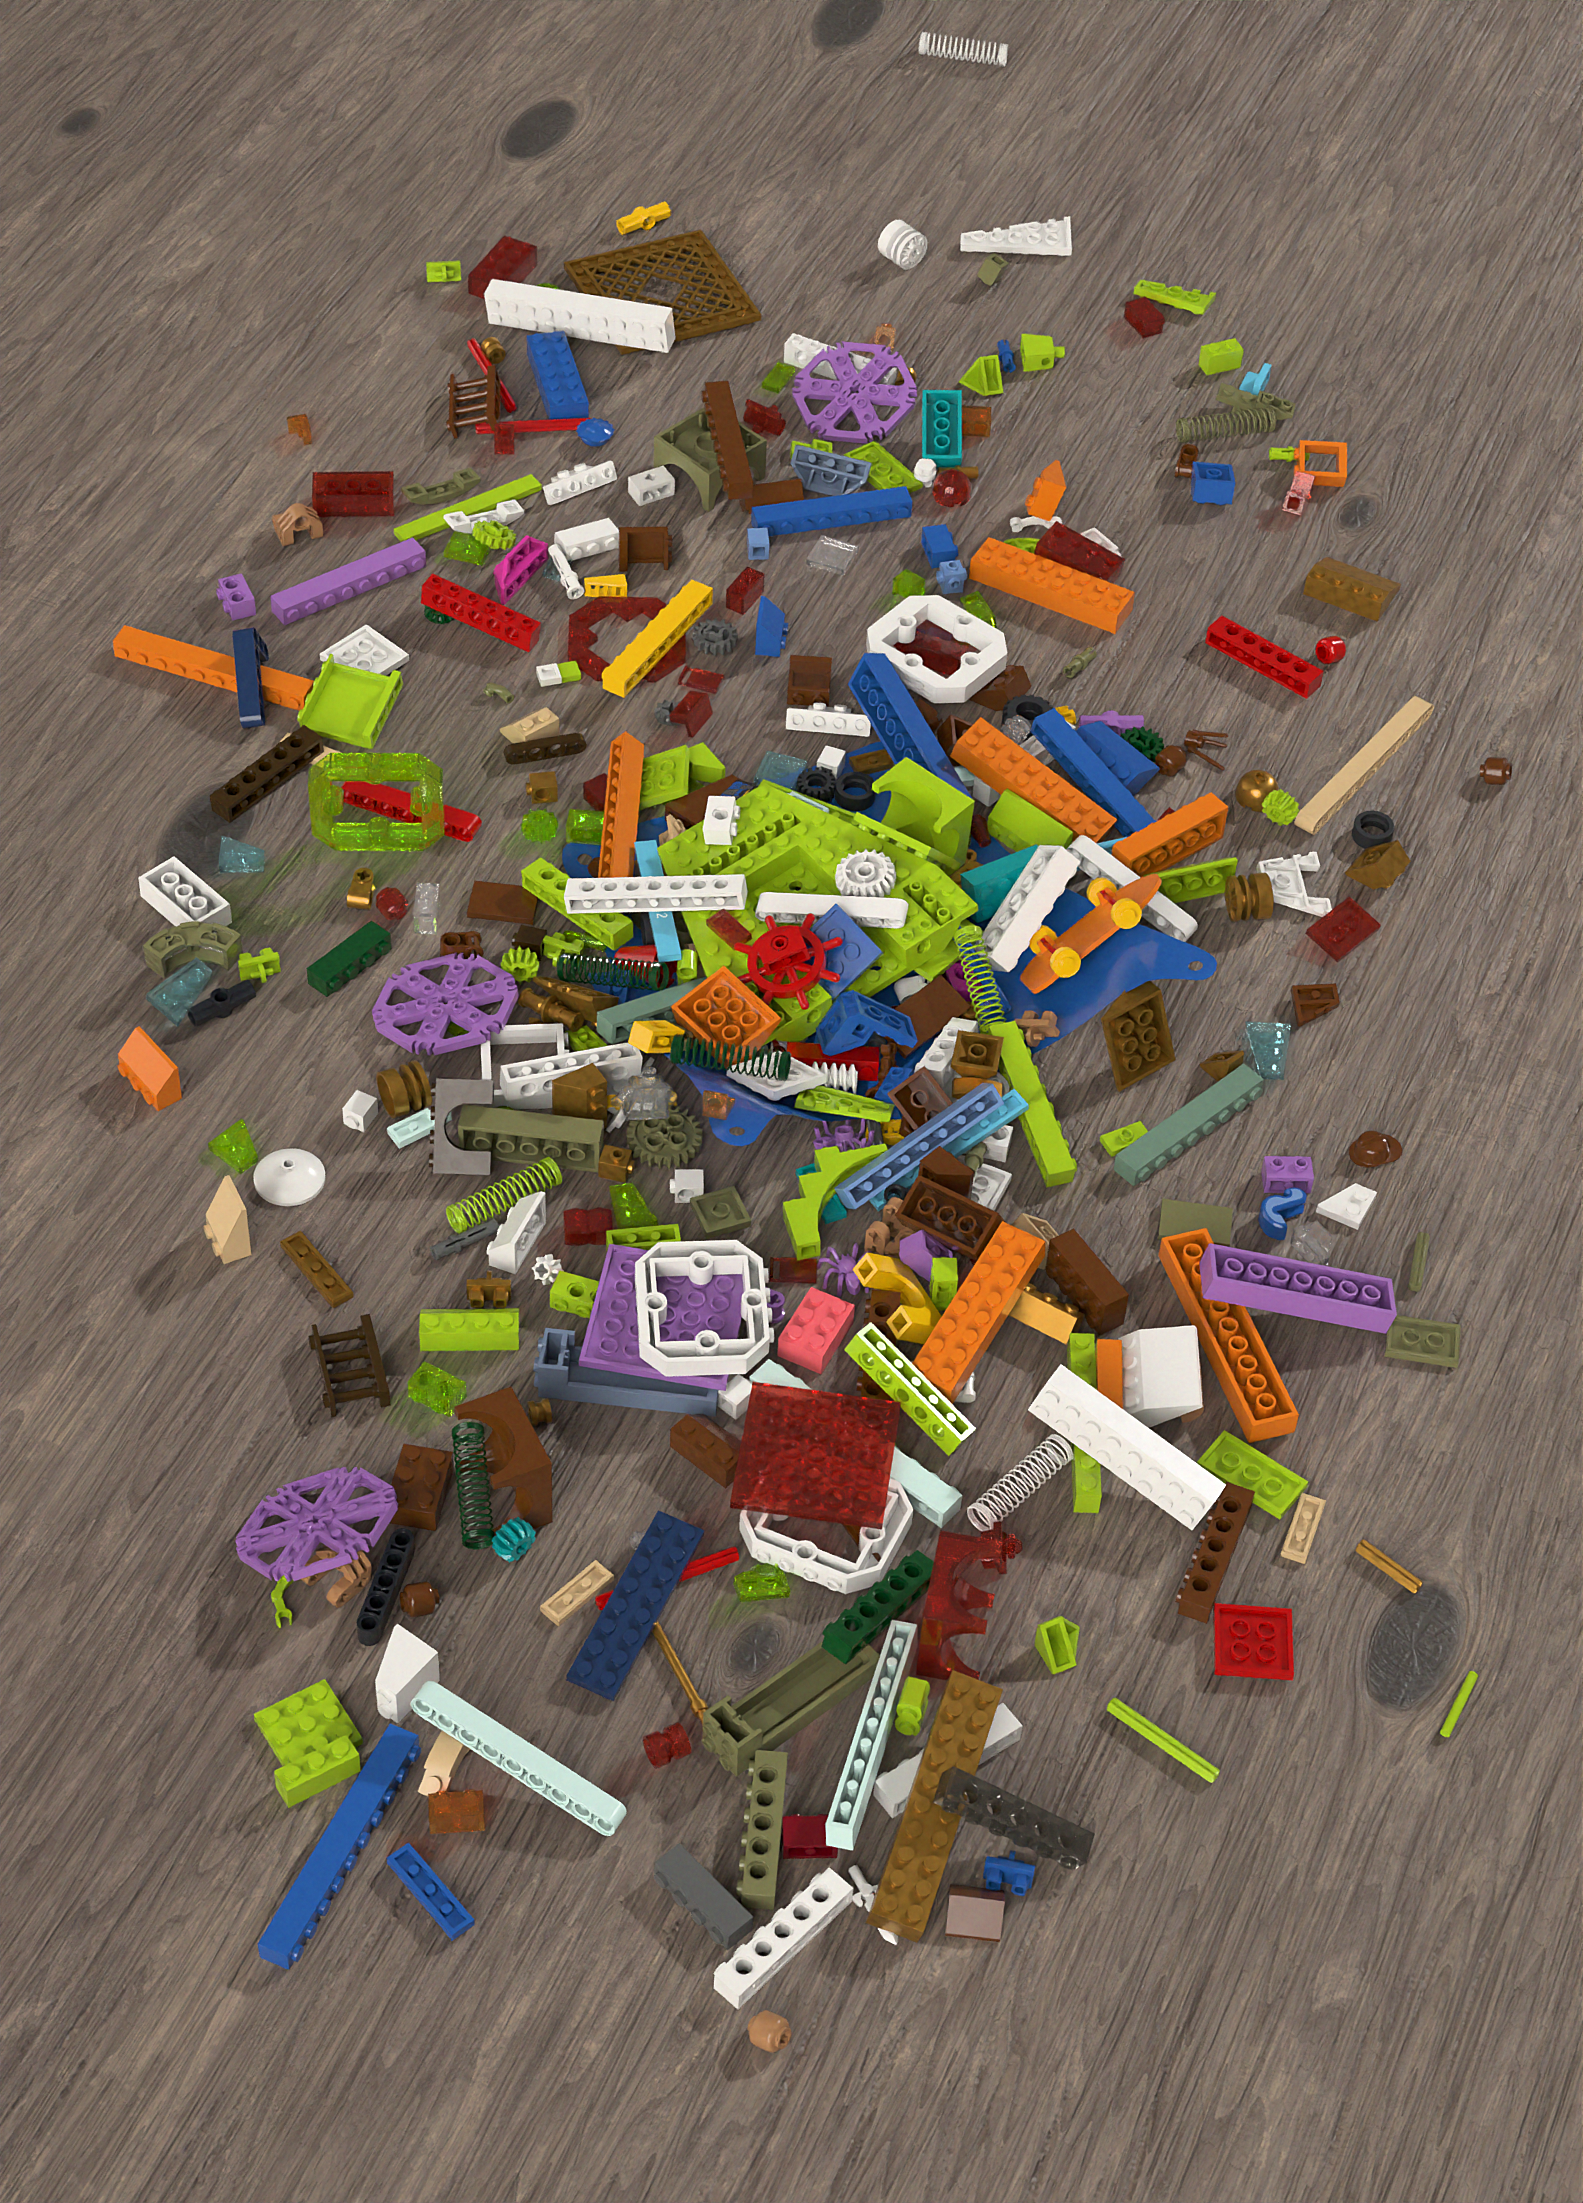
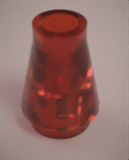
M980 814L973 815L970 834L981 848L987 847L991 844L987 821Z

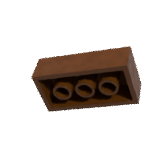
M920 1175L917 1176L895 1214V1217L903 1226L915 1232L923 1229L942 1245L975 1261L979 1259L1001 1222H1005L998 1212Z
M1073 1228L1050 1239L1045 1271L1048 1277L1054 1279L1058 1284L1062 1294L1067 1295L1073 1305L1079 1308V1312L1085 1314L1084 1317L1088 1325L1095 1329L1100 1336L1123 1325L1129 1294Z

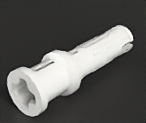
M551 545L548 552L560 573V582L566 588L568 598L577 599L581 597L585 589L579 584L578 575L571 570L560 545Z

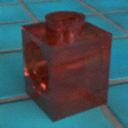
M495 424V454L514 455V424Z

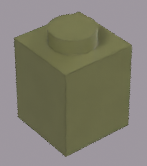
M993 253L986 257L977 276L981 278L983 283L993 286L1000 281L1009 263L996 253Z

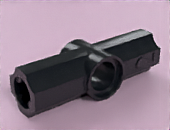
M244 980L228 989L217 988L211 992L210 998L186 1009L187 1015L194 1026H199L215 1017L226 1018L232 1014L233 1008L255 998L256 991L249 980Z

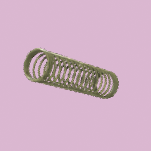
M1271 407L1259 408L1258 410L1252 409V411L1248 409L1246 412L1243 410L1240 412L1235 411L1228 414L1224 412L1222 415L1217 413L1216 416L1211 414L1204 417L1200 415L1198 418L1196 416L1192 418L1187 417L1186 419L1183 417L1178 418L1176 422V433L1179 442L1186 443L1190 441V436L1194 442L1196 436L1201 441L1202 435L1205 440H1207L1208 435L1212 440L1214 434L1218 439L1220 434L1225 438L1226 433L1228 437H1231L1232 433L1234 436H1237L1238 432L1241 436L1244 432L1248 435L1250 431L1252 434L1255 431L1261 433V430L1264 433L1273 432L1276 426V418ZM1259 410L1262 411V413H1261V418H1260V415H1259V413H1258ZM1248 411L1250 412L1249 419H1248V416H1247V414H1246ZM1268 412L1270 415V426L1268 422ZM1235 413H1238V418H1237V420H1236V417H1235V415H1234ZM1217 415H1220V416H1221V417H1220V423H1219V421H1218V419H1217ZM1251 415L1254 422V432L1251 429ZM1257 415L1260 422V431L1257 428ZM1211 416H1214V417H1215V418H1214V425H1213ZM1245 416L1248 423V433L1245 429ZM1200 417L1203 418V420H1202V427H1201V423H1200V421H1199V418H1200ZM1205 417H1208V418H1209V419H1208V427H1207V423H1206ZM1239 417L1242 423V434L1239 429ZM1194 418L1197 419V421H1196V428H1195V424H1194V421H1193ZM1233 418L1236 424V434L1233 429ZM1187 419H1190V420H1191V422H1190V428H1189ZM1227 419L1229 420L1230 424V435L1228 434ZM1216 421L1218 425V437L1215 430ZM1221 421H1223L1224 436L1222 434ZM1204 422L1206 426V438L1204 435ZM1210 422H1211V426H1212V437H1211V435H1210V429H1209V424H1210ZM1198 423L1200 427V439L1198 436ZM1192 424H1193V427H1194V434H1195V435H1194V439H1193V437H1192Z

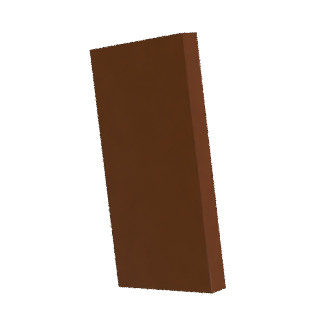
M941 975L894 1009L911 1018L918 1040L913 1048L897 1043V1052L904 1059L942 1032L943 1027L949 1023L952 1017L960 1018L971 1008L964 998ZM888 1036L884 1037L888 1042L896 1043L894 1039Z

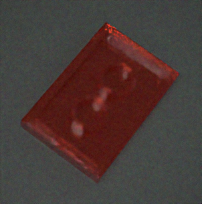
M1348 897L1309 927L1305 934L1336 962H1339L1377 932L1381 924L1351 897Z

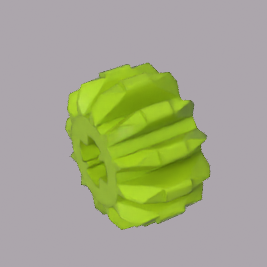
M1282 789L1278 791L1273 790L1263 800L1262 812L1267 814L1266 818H1270L1272 823L1277 822L1279 826L1283 824L1288 825L1298 815L1299 803L1294 801L1295 797H1291L1289 792L1284 793Z
M520 945L517 950L510 947L509 953H504L502 957L501 969L513 975L515 981H518L520 985L524 980L530 983L531 978L537 975L539 969L536 952L530 953L529 947L522 950Z

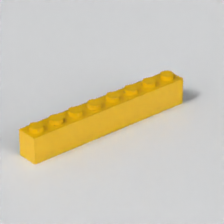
M691 580L686 586H683L680 592L670 600L669 604L660 610L655 619L651 620L647 627L638 633L636 639L631 644H628L620 655L616 656L614 662L609 667L603 670V689L625 698L712 605L713 588L695 580Z

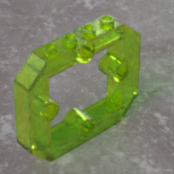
M329 753L309 768L308 794L312 835L335 851H424L445 834L443 769L420 753ZM332 781H366L374 785L380 784L383 781L420 782L419 786L411 790L410 810L414 815L421 816L422 823H390L384 817H374L369 823H335V816L343 811L344 791L341 787L332 785Z

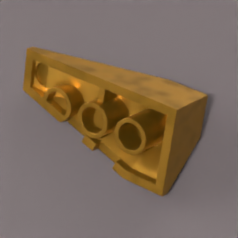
M533 976V982L549 994L557 996L558 1000L563 1002L574 1013H582L585 1020L591 1021L592 1026L597 1027V1012L618 1005L619 997L547 976Z

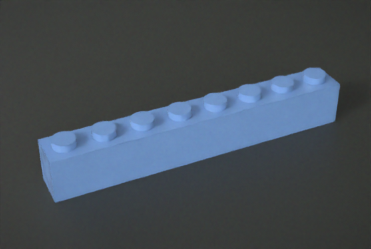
M980 1084L837 1185L834 1190L846 1208L857 1209L919 1165L920 1160L937 1147L941 1146L943 1148L1002 1106L1004 1101L993 1084Z

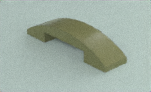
M470 467L453 472V479L424 488L419 483L402 487L401 492L412 503L437 504L466 493L480 483L481 478Z

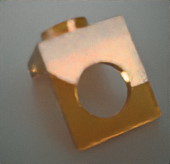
M881 323V327L876 326L875 344L880 345L879 338L882 335H887L890 338V344L886 348L890 347L891 351H893L896 328H892V324Z
M704 1090L703 1116L726 1120L735 1104V1098L727 1097V1094Z

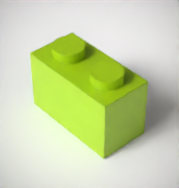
M1235 338L1201 346L1198 365L1206 375L1241 368L1244 349Z

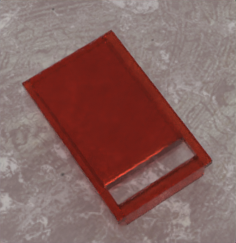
M685 665L679 677L678 685L717 694L724 680V675L699 668L692 669ZM692 671L687 682L683 683L687 672Z
M770 1256L769 1282L816 1284L817 1259L808 1258L797 1261L793 1257L773 1258ZM774 1261H780L779 1279H773Z

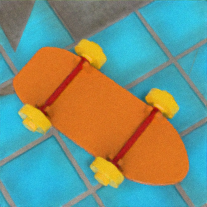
M1158 874L1144 876L1127 884L1118 891L1115 885L1107 878L1101 877L1093 880L1088 885L1087 897L1096 907L1058 938L1052 929L1041 925L1040 929L1033 934L1029 941V948L1037 955L1020 976L1021 982L1033 994H1036L1047 988L1059 977L1066 978L1075 975L1080 968L1082 958L1120 928L1130 929L1139 923L1142 909L1154 897L1161 885L1162 880Z

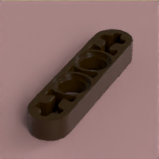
M571 733L509 744L505 747L503 753L508 764L516 765L579 754L586 749L587 744L581 733ZM553 745H561L557 749H550ZM539 748L538 752L530 753L532 749Z

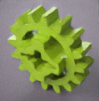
M485 520L483 522L477 521L472 531V536L475 537V540H480L481 544H485L494 550L499 549V547L504 550L506 548L511 549L514 547L517 538L513 530L495 520H491L490 523Z

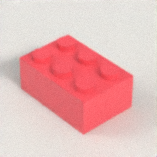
M811 1287L778 1338L777 1356L822 1374L854 1322L855 1305Z

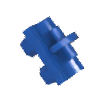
M1010 1850L1009 1857L998 1855V1858L987 1856L983 1874L986 1888L997 1891L1000 1890L1001 1882L1012 1884L1011 1892L1013 1894L1025 1896L1027 1889L1032 1886L1035 1866L1024 1864L1025 1861L1014 1859L1016 1852L1014 1850Z

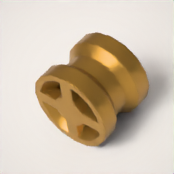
M548 1398L542 1399L541 1402L528 1401V1412L532 1426L538 1425L539 1422L552 1423V1413Z

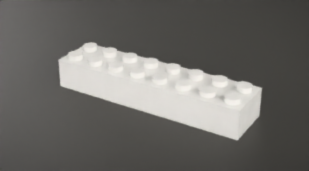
M1060 1364L1028 1409L1036 1417L1191 1530L1203 1518L1226 1486L1062 1364Z

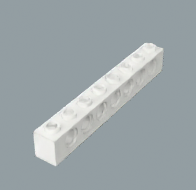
M744 874L574 878L567 880L564 901L567 913L743 910L748 891Z

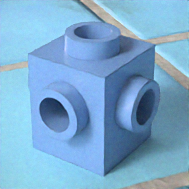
M960 560L940 562L936 578L943 594L963 592L964 580H967V572L962 567Z

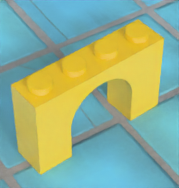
M867 1252L853 1268V1271L864 1287L901 1292L900 1303L902 1305L886 1322L898 1340L925 1344L942 1317L909 1266L902 1263L900 1259Z

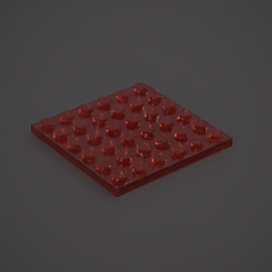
M752 1382L730 1508L882 1529L901 1402Z

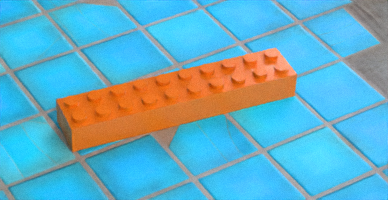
M1207 1228L1162 1238L1158 1256L1191 1325L1197 1327L1198 1339L1248 1443L1294 1433L1299 1414L1246 1307L1203 1298L1199 1262L1209 1243L1214 1244Z

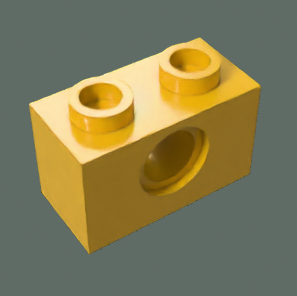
M666 1020L634 1021L628 1043L646 1053H670L674 1036L676 1034L684 1035L685 1031Z

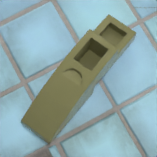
M1224 383L1220 384L1216 397L1217 401L1231 405L1232 413L1235 411L1240 412L1243 410L1246 412L1248 409L1252 411V409L1258 410L1259 408L1271 407L1274 410L1276 420L1292 418L1296 405L1287 399L1279 398L1271 393L1260 390L1256 396ZM1259 410L1258 413H1259L1260 418H1261V413H1262V411Z

